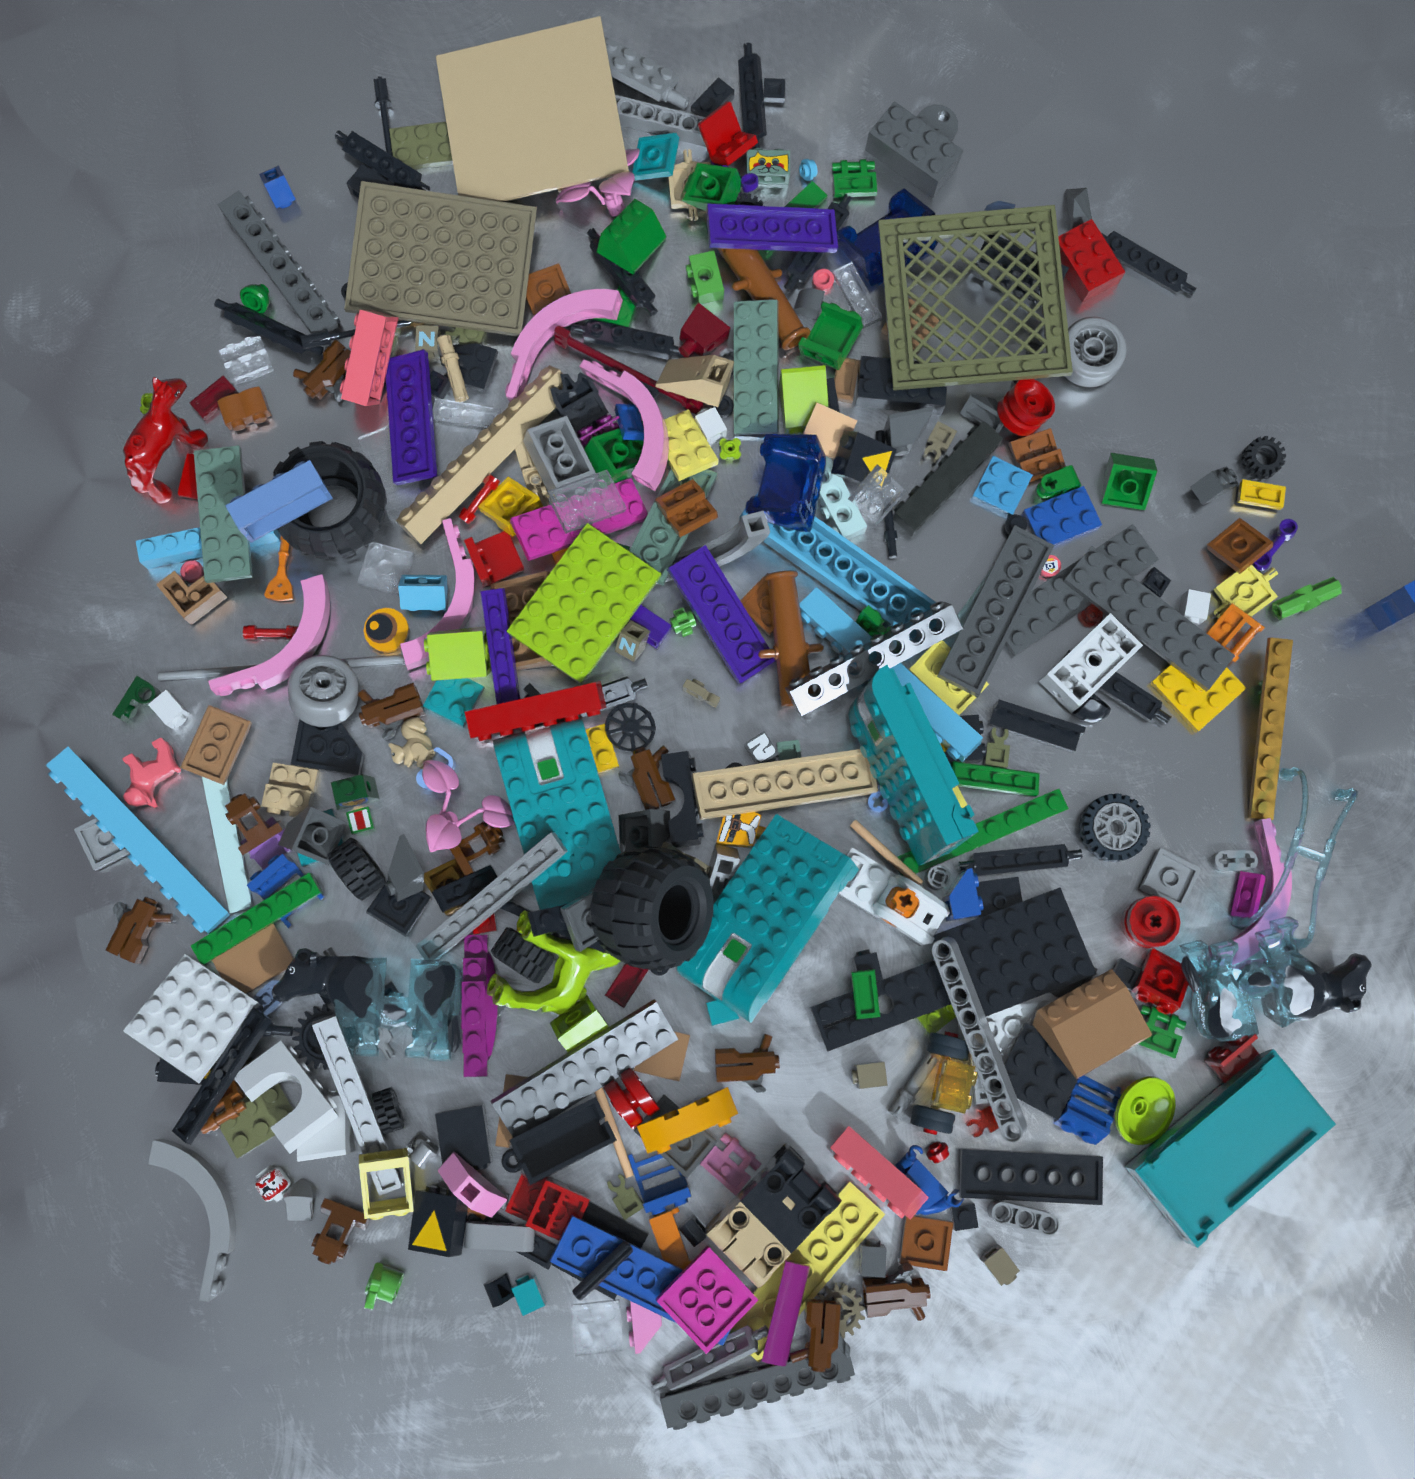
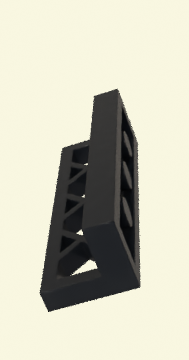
M1000 699L993 705L988 726L1001 730L1008 729L1010 733L1072 753L1076 751L1079 737L1084 734L1086 729L1084 726Z

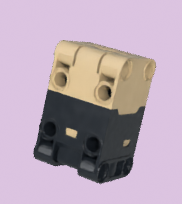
M787 1143L774 1154L772 1159L705 1227L706 1235L742 1270L757 1288H760L768 1281L773 1272L842 1201L839 1194L825 1180L817 1181L804 1168L805 1160Z

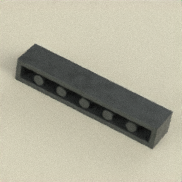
M985 421L979 427L975 424L967 433L969 437L965 441L960 440L953 447L952 450L954 452L951 456L945 455L938 463L940 467L935 472L931 470L924 477L923 480L925 482L921 487L916 485L908 494L910 498L906 502L902 500L895 507L893 520L911 537L1000 446L1004 438Z

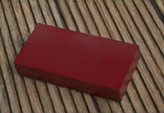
M223 375L189 403L206 421L220 409L218 400L229 395L238 394L239 392Z
M625 964L605 996L625 1008L649 969H641Z

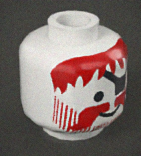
M270 1165L255 1176L257 1180L254 1186L267 1202L274 1199L277 1203L283 1199V1195L291 1185L290 1179L279 1166L273 1167Z

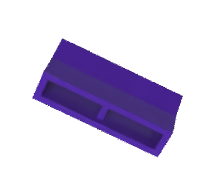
M642 605L638 607L627 622L628 624L630 621H633L650 630L647 643L655 649H658L672 630L671 624Z

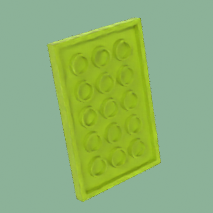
M587 523L509 627L507 633L582 685L658 582L661 573Z

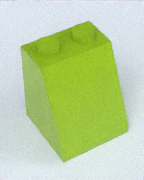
M825 365L781 369L779 396L784 436L800 437L803 435L816 403L828 407Z
M485 626L430 632L427 634V638L424 639L425 652H429L426 670L427 675H431V681L487 677L492 671Z
M588 995L582 1001H578L568 1013L559 1015L550 1022L557 1039L567 1052H570L610 1027Z

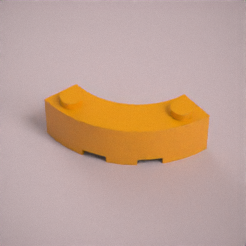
M726 1087L677 1109L678 1113L676 1110L648 1120L637 1126L647 1154L656 1150L658 1154L670 1150L671 1144L717 1124L718 1127H722L731 1123V1117L737 1115L738 1111L730 1091Z

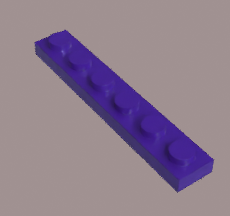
M505 588L480 591L496 704L519 700L520 692L512 636L507 633L510 622Z

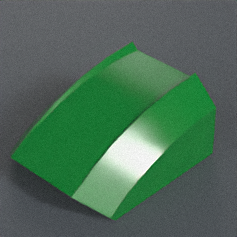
M697 163L688 176L681 194V201L705 211L707 204L734 205L741 189V178L737 168Z

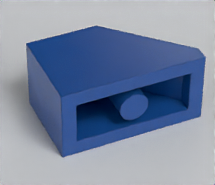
M279 165L259 174L276 208L280 207L283 209L292 205V201L296 199Z

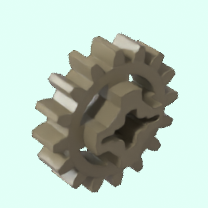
M834 1283L832 1290L825 1286L826 1293L822 1294L819 1292L818 1296L821 1299V1303L832 1297L834 1301H839L842 1308L845 1309L841 1311L839 1325L840 1335L844 1339L845 1332H849L853 1336V1328H861L858 1321L865 1320V1316L860 1311L865 1310L866 1307L863 1304H859L862 1301L861 1295L854 1296L856 1293L855 1288L847 1291V1284L844 1283L842 1288H839L837 1283ZM842 1295L849 1297L853 1303H846ZM854 1315L853 1319L846 1325L848 1318Z

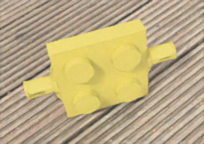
M1251 565L1241 574L1238 572L1234 573L1213 589L1223 603L1222 606L1214 610V615L1222 610L1216 616L1220 618L1227 608L1234 603L1252 617L1278 597L1268 582L1278 575L1277 571L1269 575L1276 569L1271 567L1262 574Z

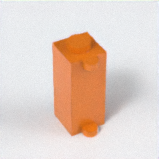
M670 1208L650 1216L649 1222L662 1258L685 1269L695 1258H689L674 1214L680 1212L679 1208Z

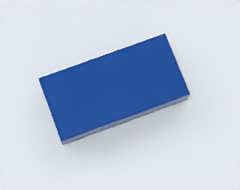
M616 404L614 411L616 416L620 417L617 421L623 440L644 441V427L638 408L632 404Z

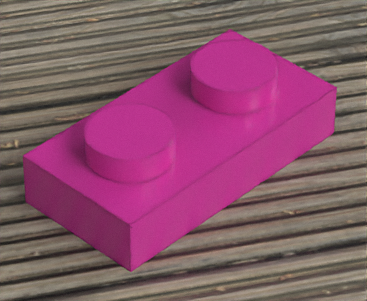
M1240 871L1231 916L1256 921L1266 876Z

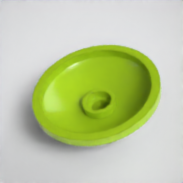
M1147 1076L1134 1081L1124 1090L1118 1100L1115 1111L1116 1128L1122 1138L1134 1145H1147L1156 1141L1166 1132L1173 1120L1176 1107L1175 1095L1170 1085L1158 1077Z

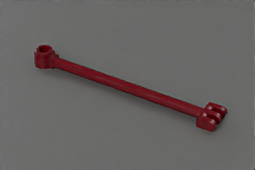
M561 326L555 327L554 343L565 350L570 346L621 373L625 370L636 379L658 389L660 393L681 403L682 406L687 410L689 409L693 414L701 411L703 402L655 387L656 380L570 337L571 331Z

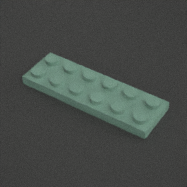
M778 300L734 302V434H778Z
M238 445L194 451L205 582L214 583L253 578L250 542L239 531L225 506L234 497L245 495L241 447Z
M671 469L656 498L694 479L705 492V498L707 499L717 479V473L706 469L678 481ZM654 501L629 552L660 572L661 577L657 584L664 586L669 576L667 569L675 564L689 533L679 537L662 514L656 501Z

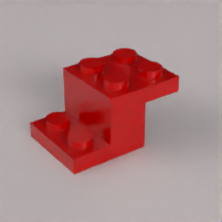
M521 1174L505 1212L525 1220V1226L559 1241L571 1215L582 1219L590 1198L568 1189V1184L550 1176L528 1187Z

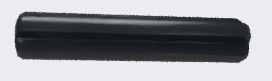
M623 1241L572 1290L573 1295L579 1301L584 1300L633 1252L630 1244Z

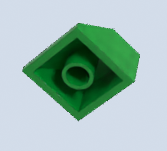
M1110 453L1104 476L1102 504L1145 510L1158 471L1155 460Z

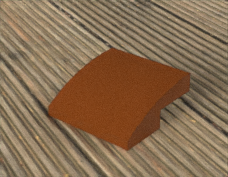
M1051 428L1008 443L1016 466L1033 474L1030 482L1066 467L1061 449H1057Z
M694 479L655 499L662 514L679 537L718 518L717 511L705 498V492Z

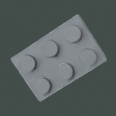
M567 416L527 429L523 442L551 499L592 483L596 473Z

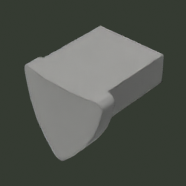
M300 1179L291 1185L283 1195V1201L286 1202L287 1219L291 1221H312L314 1214L312 1189L305 1179Z

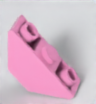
M455 1152L437 1170L451 1192L471 1210L493 1217L508 1200L502 1192Z
M630 1301L631 1306L626 1307L627 1320L632 1322L633 1331L629 1332L630 1347H635V1354L642 1352L662 1326V1316Z

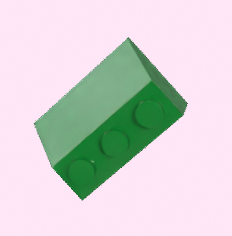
M634 199L601 233L597 253L634 274L666 240L667 236L654 210Z

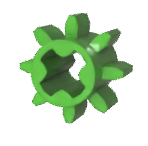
M682 607L673 611L674 617L669 620L675 634L681 633L683 637L692 634V627L697 625L691 610L685 612Z

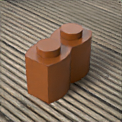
M259 386L246 389L238 394L226 396L217 401L225 425L229 430L240 431L250 423H263L271 416L264 392Z

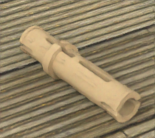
M440 336L437 338V342L442 354L441 361L447 370L455 402H464L469 399L459 368V356L455 353L451 336Z

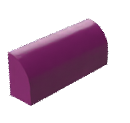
M786 1260L761 1362L778 1366L787 1365L810 1269L808 1265L791 1260Z

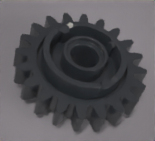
M323 1004L322 1011L318 1006L313 1007L314 1014L310 1011H305L306 1020L298 1018V1022L302 1026L293 1029L299 1033V1036L293 1037L292 1040L299 1041V1044L294 1047V1050H302L298 1058L301 1059L307 1056L305 1065H310L314 1061V1069H319L321 1064H323V1069L329 1070L312 1027V1022L335 1014L331 1010L329 1011L326 1004ZM336 1014L349 1049L350 1047L358 1046L356 1042L352 1041L353 1038L360 1036L358 1033L352 1032L357 1027V1024L350 1025L349 1023L353 1017L351 1016V1019L348 1018L341 1022Z

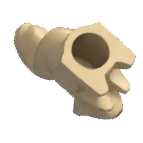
M411 717L402 724L401 733L408 740L403 747L389 743L394 763L401 764L404 762V765L409 768L416 761L417 767L423 769L424 761L433 760L435 757L432 742L424 734L427 728L421 718Z

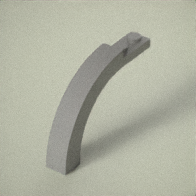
M764 511L744 515L732 529L720 537L699 547L679 553L675 564L704 545L707 546L719 567L743 556L761 544L770 534ZM669 574V576H668L666 582L673 580L672 577L670 576V574Z
M165 1139L153 1140L148 1165L170 1170L186 1180L197 1192L206 1209L210 1226V1245L199 1301L209 1302L215 1296H218L220 1292L221 1281H219V1275L226 1263V1256L223 1255L224 1253L228 1254L234 1251L236 1221L232 1200L221 1177L203 1157L176 1142Z

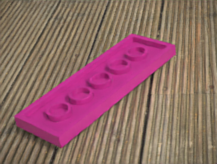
M632 478L512 517L510 523L527 560L530 561L570 547L587 523L606 535L644 522L648 512Z

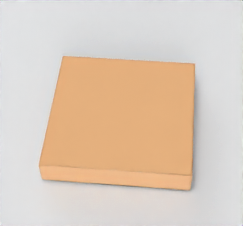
M816 403L799 445L834 460L844 430L853 431L858 420Z

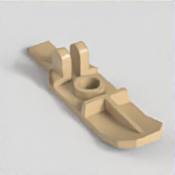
M522 441L515 448L526 487L539 496L543 507L548 506L550 495ZM534 478H539L540 482L535 484L532 482V480Z

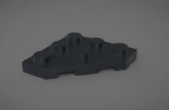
M299 719L291 766L354 776L360 775L364 753L342 723L330 727H317Z

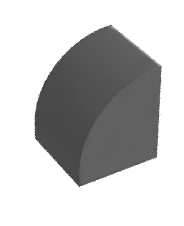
M813 288L800 290L793 308L796 314L817 320L825 291Z

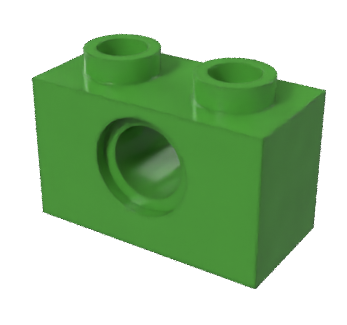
M709 251L690 255L689 264L686 265V273L688 278L692 277L693 284L690 287L693 298L697 297V301L700 304L724 300V287L715 252ZM706 276L709 279L704 281L700 277Z

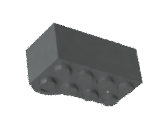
M894 101L869 131L865 151L928 196L934 198L958 168L963 149L952 142L958 130L956 114L946 106L934 104L924 108L916 117ZM945 115L948 121L942 122L938 119V116Z

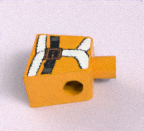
M750 812L723 816L716 844L753 848L755 839H759L767 828L759 825L762 815Z

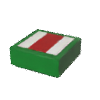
M369 806L346 812L352 835L375 829Z

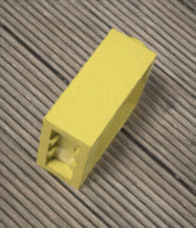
M402 1148L359 1154L364 1219L378 1220L387 1215L404 1216L409 1212H413L408 1149ZM403 1167L406 1197L370 1202L367 1172Z

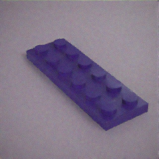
M707 204L706 216L709 248L836 253L838 250L834 209Z
M420 350L391 357L386 373L393 483L398 486L437 477L428 352Z
M706 545L667 569L738 684L743 683L776 661L774 657L762 659L758 656L760 650L770 648Z

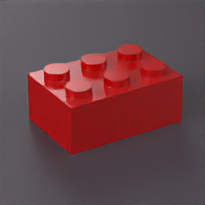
M1093 219L1058 236L1061 265L1069 268L1065 276L1082 303L1119 284L1125 274V270Z

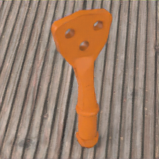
M281 536L277 574L269 582L264 596L275 601H288L293 599L292 584L286 576V562L289 556L290 544Z

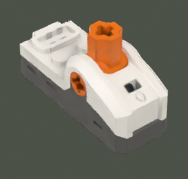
M851 848L846 856L852 859L859 871L851 881H848L842 892H839L837 896L918 946L932 943L935 939L933 937L943 919L948 917L950 913L948 905L914 881L893 873L856 849Z

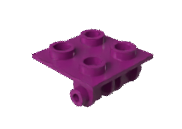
M606 414L596 420L597 424L595 426L587 425L578 430L577 437L581 441L583 449L591 440V434L593 437L597 436L596 431L601 435L619 429L617 422H612L620 417Z

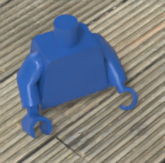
M912 1145L909 1148V1152L895 1164V1167L929 1197L916 1214L929 1215L942 1212L950 1207H959L964 1201V1198L961 1200L954 1198L959 1190L954 1189L947 1196L949 1192L916 1158L917 1154L913 1149L923 1154L922 1148L918 1145Z

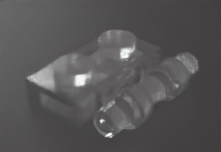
M260 335L251 338V336L247 337L245 341L235 345L232 343L228 344L226 348L218 351L222 359L230 356L232 360L224 363V367L233 386L274 371L266 349L264 348L259 351L256 349V346L263 344ZM249 349L250 354L238 357L237 353Z

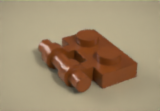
M235 1079L202 1127L201 1132L203 1134L211 1130L216 1131L221 1128V1124L229 1119L234 1120L240 1116V1112L247 1109L244 1101L235 1104V1102L243 1098L241 1088ZM226 1109L224 1112L216 1116L217 1113Z

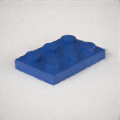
M1084 486L1023 511L1032 534L1053 545H1058L1102 526Z

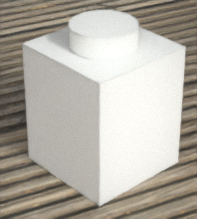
M715 407L711 409L705 408L697 413L695 421L709 445L726 437L727 428Z
M1187 590L1182 595L1179 613L1196 626L1207 620L1211 594Z
M167 690L148 704L164 724L172 729L182 725L190 714L179 700Z

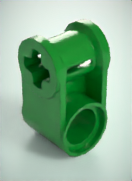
M1073 465L1063 467L1058 471L1043 476L1041 482L1036 487L1038 497L1043 500H1049L1080 488L1082 485Z

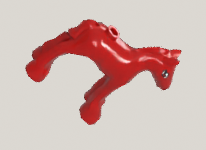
M153 377L151 406L128 437L123 453L127 475L130 478L132 488L139 493L148 492L150 498L155 503L163 504L170 500L172 491L169 486L153 478L162 455L171 446L174 438L179 439L182 443L189 445L193 449H203L208 442V436L200 428L190 430L186 420L178 417L171 411V407L187 388L186 382L181 378L159 380Z

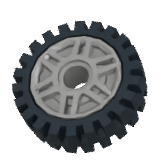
M1119 793L1107 794L1095 799L1085 808L1079 823V828H1081L1080 838L1083 837L1084 846H1087L1089 848L1088 851L1094 853L1095 857L1102 858L1104 861H1124L1140 853L1143 847L1146 846L1147 838L1150 837L1149 828H1151L1150 822L1148 823L1147 821L1149 816L1144 813V807L1142 805L1139 806L1137 800L1130 799V796H1123ZM1112 822L1118 825V833H1114L1111 830L1110 825Z

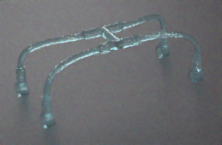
M1293 767L1291 769L1282 768L1279 775L1280 779L1290 782L1293 781L1295 776L1299 775L1302 783L1300 820L1298 827L1295 828L1286 856L1283 874L1275 890L1258 912L1250 918L1234 916L1231 925L1245 930L1246 926H1250L1251 923L1258 920L1270 908L1281 892L1290 870L1293 869L1298 854L1319 862L1315 875L1316 881L1312 896L1308 936L1306 939L1291 937L1288 944L1289 948L1302 951V948L1308 947L1313 940L1321 883L1325 879L1337 833L1356 801L1358 791L1353 788L1347 790L1337 789L1335 799L1347 802L1338 817L1329 839L1326 840L1323 852L1319 853L1300 845L1305 832L1304 826L1308 810V782L1303 770Z

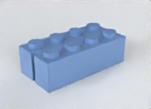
M309 460L296 464L292 470L286 473L277 474L273 477L272 481L266 484L255 486L251 492L244 496L234 497L225 506L239 531L252 543L333 499Z

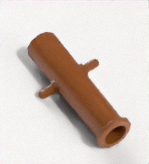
M717 248L739 279V281L732 284L733 290H746L753 301L778 300V337L782 342L781 348L783 350H791L798 346L802 337L807 339L811 332L810 329L803 326L775 278L782 276V270L769 269L758 250Z
M794 570L778 571L764 576V580L768 582L775 646H773V649L760 650L758 656L762 659L774 657L777 662L781 707L793 706L785 687L789 686V682L798 677L804 678L809 675L808 656L810 653L822 652L824 649L821 643L808 644V642H805L795 581L798 572ZM813 685L809 686L808 694L814 693Z

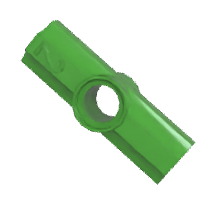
M1334 576L1315 585L1309 584L1294 591L1291 595L1273 602L1272 611L1279 620L1298 612L1309 611L1321 605L1322 602L1342 594V586Z

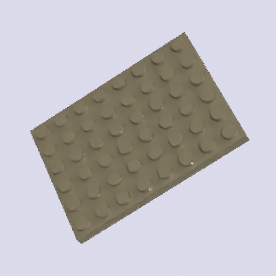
M361 181L345 312L357 314L360 309L374 310L399 317L398 320L519 336L523 328L537 207Z

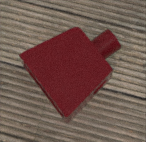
M698 303L681 328L679 339L683 344L678 350L686 358L693 352L699 356H706L729 338L731 327Z

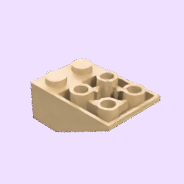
M716 355L671 359L665 365L655 387L718 407L729 385L734 361Z

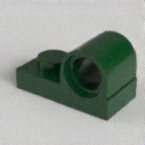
M136 676L112 715L128 723L129 719L134 718L139 704L151 708L148 704L158 697L161 692L146 680ZM151 690V697L144 700V694Z

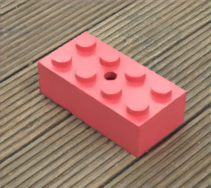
M361 309L356 314L354 326H356L355 335L351 337L349 344L351 354L345 363V371L347 373L345 380L342 381L340 386L341 399L364 406L380 404L399 317L374 310Z
M850 1126L846 1128L830 1147L835 1152L833 1158L847 1170L852 1167L851 1174L862 1184L867 1186L870 1183L869 1190L882 1202L888 1199L890 1202L887 1206L901 1219L906 1216L911 1220L929 1198L917 1185Z

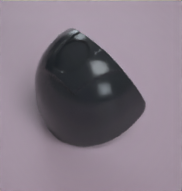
M1093 693L1073 712L1072 716L1084 722H1101L1108 717L1111 708Z

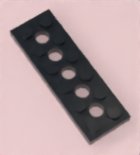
M961 1148L959 1197L1103 1205V1156ZM986 1167L990 1170V1177L986 1181H981L978 1177V1172L981 1168ZM1005 1169H1011L1014 1173V1177L1010 1182H1004L1002 1179V1172ZM1029 1170H1034L1037 1173V1180L1030 1184L1026 1181L1025 1175ZM1053 1171L1059 1172L1061 1176L1060 1182L1056 1185H1052L1049 1181V1175ZM1080 1172L1084 1176V1182L1080 1186H1075L1072 1181L1073 1175Z

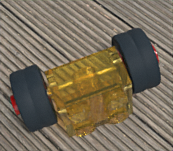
M945 1031L944 1035L931 1032L929 1035L926 1051L941 1055L942 1059L940 1058L930 1101L931 1108L917 1104L913 1107L910 1123L922 1127L923 1132L937 1135V1132L951 1134L955 1115L938 1109L943 1108L965 1114L966 1109L969 1110L971 1107L972 1095H969L971 1086H975L977 1080L975 1066L950 1060V1058L962 1061L968 1060L969 1048L965 1040L958 1038L959 1034Z

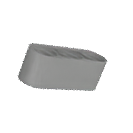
M993 1200L987 1207L989 1217L999 1224L1043 1235H1054L1059 1229L1058 1218L1044 1210L1003 1200ZM1004 1206L1005 1214L997 1218L995 1216L996 1208ZM1026 1211L1028 1214L1027 1221L1019 1223V1214ZM1050 1217V1227L1043 1229L1041 1226L1042 1220Z
M467 1221L464 1247L469 1249L532 1252L534 1250L535 1230L525 1226L526 1224Z

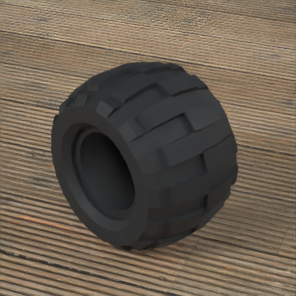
M323 441L310 442L308 447L302 449L297 447L288 453L289 457L284 462L279 461L273 471V476L279 473H286L292 470L296 464L310 460L326 487L333 485L345 487L355 495L357 501L346 518L331 526L315 527L309 519L308 512L277 529L283 539L294 549L305 555L311 554L318 559L332 560L336 556L346 558L356 554L355 551L362 546L367 547L375 539V532L380 530L386 515L384 507L387 504L386 490L379 473L372 463L363 454L354 452L351 447L337 442H332L331 444H326Z
M650 846L624 851L618 854L614 861H609L603 868L593 890L590 913L592 916L593 932L599 938L600 946L621 962L641 969L664 970L681 966L684 961L689 962L707 938L713 917V890H711L710 880L706 872L701 871L700 865L676 850Z

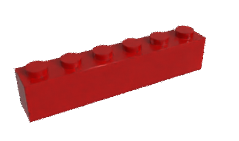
M601 681L474 709L464 713L470 738L478 737L479 741L491 739V734L498 732L500 737L514 734L513 729L520 727L523 732L535 729V724L543 723V726L546 727L557 724L556 719L565 718V722L579 719L578 715L587 713V717L601 714L600 710L607 707Z

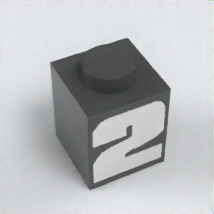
M765 731L750 739L744 745L755 764L774 762L779 755Z
M867 1239L866 1243L860 1244L859 1274L861 1276L885 1278L887 1248L884 1244H880V1240Z

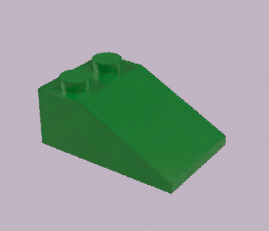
M620 428L591 438L584 451L604 487L633 476L632 472L641 456L644 441L623 440Z

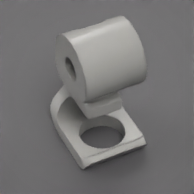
M418 1132L405 1147L411 1153L408 1157L423 1170L429 1161L437 1155L438 1146L421 1132ZM418 1139L424 1140L413 1150L412 1145L414 1141Z

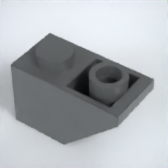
M1226 466L1211 471L1190 487L1203 505L1233 489L1239 483L1236 480L1235 472Z

